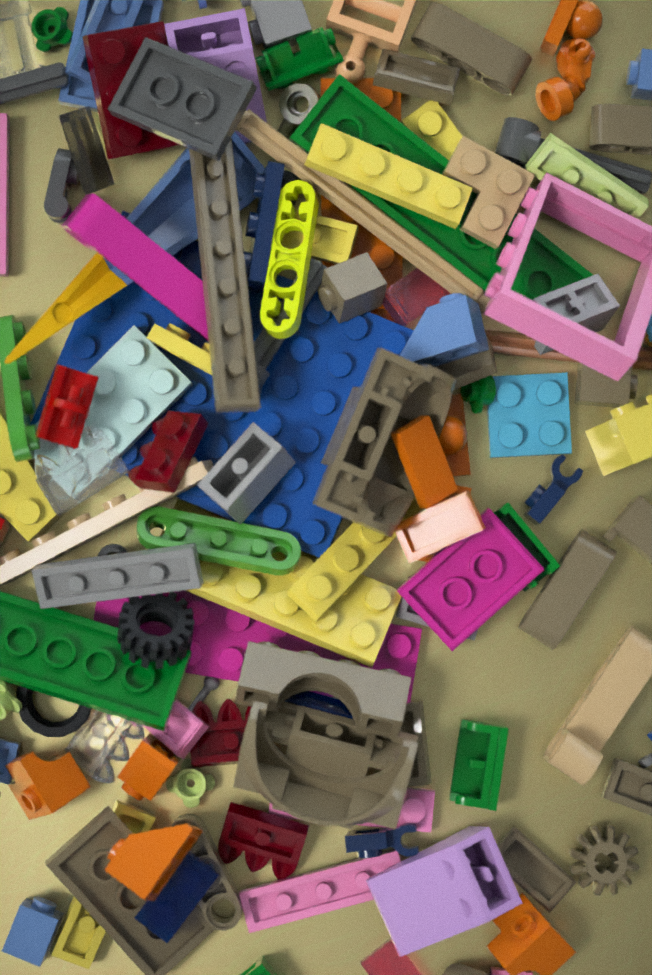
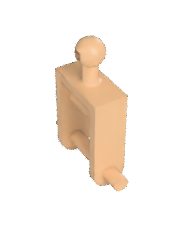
M333 0L326 19V29L331 28L333 32L353 39L348 54L343 56L344 61L336 64V75L340 74L351 84L362 80L366 69L362 60L368 45L381 50L387 49L399 52L418 0H405L403 7L384 0ZM346 5L396 22L393 33L343 15Z

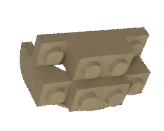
M377 348L361 387H352L321 461V464L326 465L327 469L312 504L372 531L392 537L415 495L391 433L420 415H429L439 439L457 380L433 366L419 365L388 350Z
M253 701L240 749L233 787L259 793L272 804V809L286 812L309 823L340 826L352 830L353 825L369 822L396 829L414 763L419 736L400 731L398 738L393 739L357 731L354 719L285 701L276 712L267 710L268 704ZM274 742L287 745L286 755ZM368 766L382 770L366 776Z

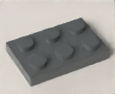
M145 37L108 110L112 116L220 161L257 88L254 82Z

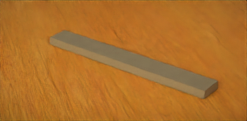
M231 138L220 161L189 149L216 412H257L261 405Z

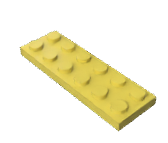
M177 499L173 508L175 510L229 520L180 499ZM302 550L297 567L291 573L282 576L199 560L204 583L201 588L185 590L371 668L374 665L402 597L396 588L361 574L327 611L315 621L286 594L289 588L318 559V557ZM274 552L272 554V557L277 561L286 559V556L281 552Z

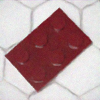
M164 21L82 36L108 159L180 145L112 116L108 110L145 37L168 46Z

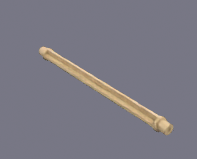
M250 109L245 111L236 131L240 132L276 161L285 164L284 167L301 180L309 183L318 193L451 294L461 293L477 302L480 312L485 315L484 313L490 298L485 296V292H483L484 290L345 182L305 166L304 163L308 156L306 152L258 117Z

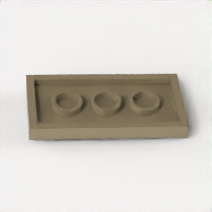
M107 806L49 857L45 864L145 975H165L215 929L208 924L201 909L172 877L156 900L148 901L143 900L105 871L110 862L107 857L112 847L121 838L126 839L128 835L133 834L114 811Z

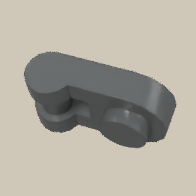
M58 148L44 201L45 212L58 225H62L73 212L72 207L68 203L71 185H78L82 171V161L76 160V151Z

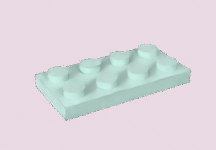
M134 325L87 372V374L99 378L78 449L40 439V449L34 450V458L76 500H79L151 428V425L159 420L193 385ZM40 420L35 424L37 428Z

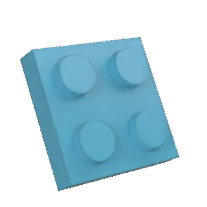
M568 372L493 376L496 394L492 404L487 406L489 458L572 454Z

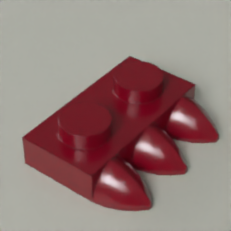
M168 411L165 418L154 422L151 428L156 436L153 441L146 443L139 449L144 460L141 465L129 470L128 476L131 482L142 489L175 493L209 424L201 414Z
M226 699L218 712L217 722H214L210 709L205 703L199 701L192 712L209 727L190 750L191 766L205 767L238 764L240 749L252 707H247L245 720H242L241 713L232 700Z
M230 802L218 842L219 855L224 864H229L235 861L242 851H245V861L251 872L262 869L269 859H272L274 875L278 880L289 877L297 867L309 825Z

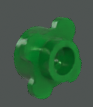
M57 7L55 10L45 9L34 17L31 28L33 35L38 39L36 47L41 52H48L53 46L58 44L68 45L71 42L73 32L68 29L67 19L69 13L66 9L62 7ZM55 27V31L50 33V30Z
M492 375L460 387L463 401L471 405V410L474 414L481 413L483 406H488L494 401L496 385Z

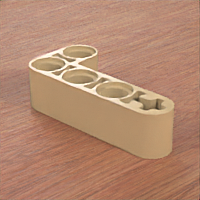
M633 626L626 630L544 752V760L582 786L589 781L597 770L603 758V754L600 751L652 675V639Z

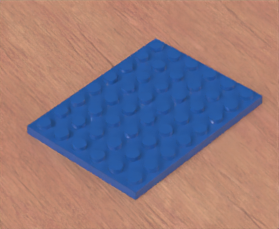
M122 211L121 215L127 218L130 213ZM195 240L172 255V257L202 280L199 242ZM277 275L276 285L281 288H289L294 282L281 275ZM133 281L75 320L56 365H63L87 373L133 325L147 337L154 324L166 329L168 324L171 323L189 333L188 342L202 348L205 342L208 344L209 342ZM264 285L259 293L248 291L254 342L264 328L260 320ZM316 291L302 313L299 329L294 335L285 339L266 369L270 376L263 385L260 394L261 408L257 412H216L212 376L156 346L193 383L168 411L201 414L209 423L193 455L198 462L211 460L213 465H215L253 422L278 442L296 463L243 523L290 533L298 540L302 551L319 558L332 545L343 520L342 516L312 504L327 469V466L321 464V461L352 387H361L377 348H383L400 356L414 330L371 312L358 315L339 324L333 313L324 309L320 302L318 291ZM55 368L36 409V414L32 418L31 425H35L41 418ZM167 412L160 419L165 418ZM152 428L110 469L128 476L129 470L141 465L144 458L139 449L146 443L154 440L156 435L153 433ZM198 485L176 496L237 522Z

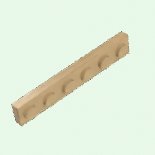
M192 457L175 493L138 487L140 493L129 499H126L125 495L122 494L102 504L105 511L91 518L89 513H85L67 523L68 531L58 536L55 535L54 531H51L32 541L34 549L22 555L20 550L17 549L0 557V586L32 572L31 570L35 565L49 563L139 516L146 509L158 506L197 486L214 467L212 461L204 460L198 462L196 457Z

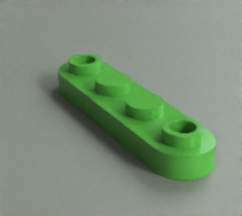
M14 315L0 317V364L10 445L15 461L20 462L34 459V450L40 449V438L35 437L37 427L36 425H31L30 415L36 414V405L32 390H27L26 380L32 379L28 356L22 355L12 363L4 364L5 358L26 335L23 321L16 322Z
M160 506L146 509L137 520V538L147 549L196 543L199 560L277 576L291 573L297 567L300 559L301 548L298 540L290 533L245 523L240 525L235 521ZM158 527L163 529L165 533L161 536H154L150 533V530ZM274 552H281L286 556V559L277 561L272 557V554Z

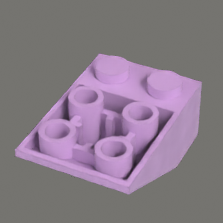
M245 8L164 24L169 47L254 82L257 89L246 111L250 109L267 123ZM235 130L236 134L245 144L251 143L248 138Z
M468 826L420 851L418 854L366 879L400 957L487 923L522 904L489 827Z

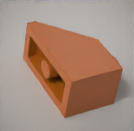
M149 733L140 742L118 775V778L124 782L121 788L139 801L144 797L151 801L182 758L176 756L161 741Z
M183 824L130 834L126 839L121 838L112 847L107 857L110 862L105 871L143 900L155 901L203 831L196 826Z

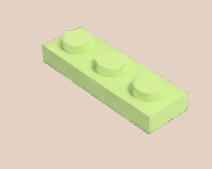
M551 133L526 163V170L535 174V177L539 180L547 172L637 219L649 207L648 198Z

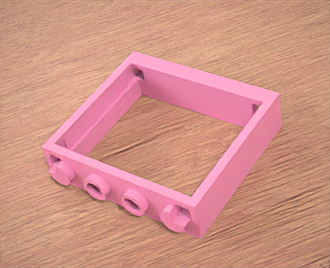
M546 172L535 189L529 186L520 203V206L525 208L523 214L519 213L516 216L508 235L514 239L512 244L507 242L498 258L496 265L502 267L500 274H494L487 286L485 296L489 297L490 300L484 314L619 381L637 360L652 314V226ZM540 212L641 262L614 342L511 290Z

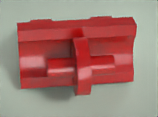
M56 365L35 437L78 449L99 377L63 365Z

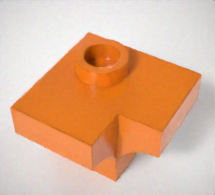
M30 752L16 757L5 765L14 780L8 786L29 820L53 814L91 787L70 752L55 756L48 761H44L38 758L34 752Z
M521 893L519 896L522 904L493 920L501 930V933L487 947L510 975H517L524 971H535L540 975H553L576 951L535 905Z

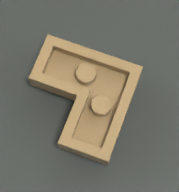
M462 136L442 173L446 177L472 187V191L477 194L460 230L494 249L499 247L535 174L465 136Z

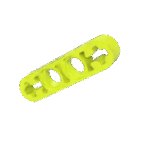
M302 180L287 183L280 192L260 310V320L264 328L272 337L278 339H285L294 335L301 323L319 208L318 198L313 187ZM298 194H304L306 201H308L301 202L298 214L301 220L295 219L296 212L291 202L297 200ZM290 231H300L304 234L303 242L295 249H288L282 246L283 237ZM286 269L296 271L298 278L293 286L281 288L276 285L277 275L281 271ZM278 298L285 299L284 310L288 317H290L289 319L282 320L281 326H276L271 318L278 316L280 313L281 303Z

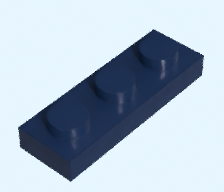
M268 161L263 174L256 173L252 197L258 198L256 213H249L245 236L252 237L250 252L244 251L248 291L259 293L265 284L285 164Z

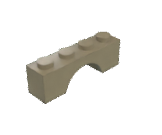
M248 641L237 686L235 703L252 707L253 701L268 704V711L276 712L285 700L295 694L305 691L324 692L336 697L346 705L353 716L357 731L397 739L404 719L411 677L403 676L392 669L376 670L362 667L352 660L335 661L322 658L311 651L295 652L286 650L271 642L255 643Z

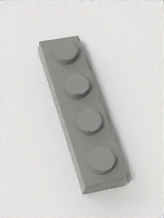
M196 543L37 564L31 570L40 609L201 588L204 583Z

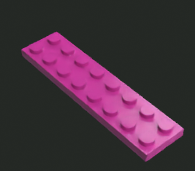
M174 591L177 594L176 602L184 598L188 602L187 609L192 608L194 613L193 619H195L190 647L192 656L186 673L239 682L248 641L255 643L271 642L282 649L295 652L311 651L322 658L335 661L352 660L188 591ZM170 592L163 593V596L168 597ZM130 597L96 602L93 620L118 628L122 605L125 601L129 603ZM157 621L146 622L140 626L143 632L153 636H163L172 631L168 625ZM390 623L373 667L357 663L362 667L376 670L392 669L403 676L411 677L407 703L411 702L422 628ZM305 691V693L334 697L324 692Z

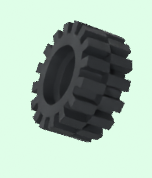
M170 592L168 597L163 596V593L144 595L141 596V599L138 596L130 597L129 603L124 602L119 614L117 639L118 644L121 643L120 650L122 653L126 654L129 652V660L135 663L140 658L142 659L141 667L148 668L149 662H155V669H163L164 661H167L171 667L176 664L177 657L181 660L185 658L187 650H190L195 619H193L194 613L192 608L187 609L188 602L184 598L176 602L177 594ZM157 621L168 625L172 631L163 636H153L143 632L140 626L146 622Z

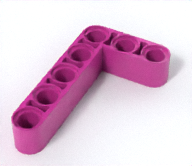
M93 193L86 194L61 227L85 247L98 252L209 342L203 281Z

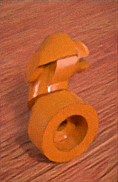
M573 38L563 42L556 56L557 68L562 79L560 77H552L539 83L536 87L537 105L542 114L551 121H556L572 112L574 101L585 91L586 83L591 77V67L595 58V51L585 39Z

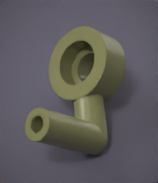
M296 83L288 86L281 94L279 108L284 119L277 131L287 139L290 138L298 125L301 124L321 98L315 88L307 84ZM300 97L307 98L309 102V107L305 112H300L296 107V102Z

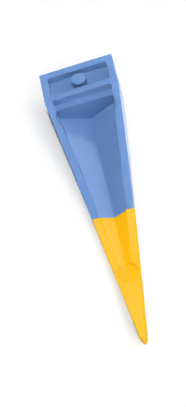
M234 132L232 146L239 210H242L256 199L252 197L256 173L263 174L265 168L236 132ZM189 148L183 151L126 218L171 256L198 239ZM96 252L5 358L4 364L12 363L133 281Z

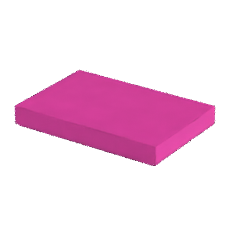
M489 507L480 514L486 529L442 548L397 588V592L451 651L456 649L544 570V567Z

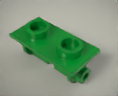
M320 27L296 37L300 50L296 53L292 52L288 41L262 50V55L255 59L268 91L275 88H287L295 84L297 79L312 73H325L331 70L335 64L343 62L344 59L335 45L336 39L332 29L323 30Z

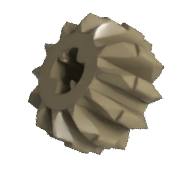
M612 825L606 826L603 837H601L597 826H590L592 839L588 841L582 834L576 836L577 841L584 846L583 849H569L571 857L581 860L573 863L569 869L572 874L583 873L578 881L582 888L588 887L593 882L592 889L595 895H601L605 884H607V888L612 895L618 894L616 881L620 879L624 885L630 886L632 881L625 874L626 870L632 872L639 870L637 863L627 860L636 856L639 853L638 849L635 846L625 847L630 839L626 832L620 833L615 838V827ZM600 852L604 855H608L611 852L613 854L608 856L612 863L607 868L602 864L595 868V865L599 864L595 858Z

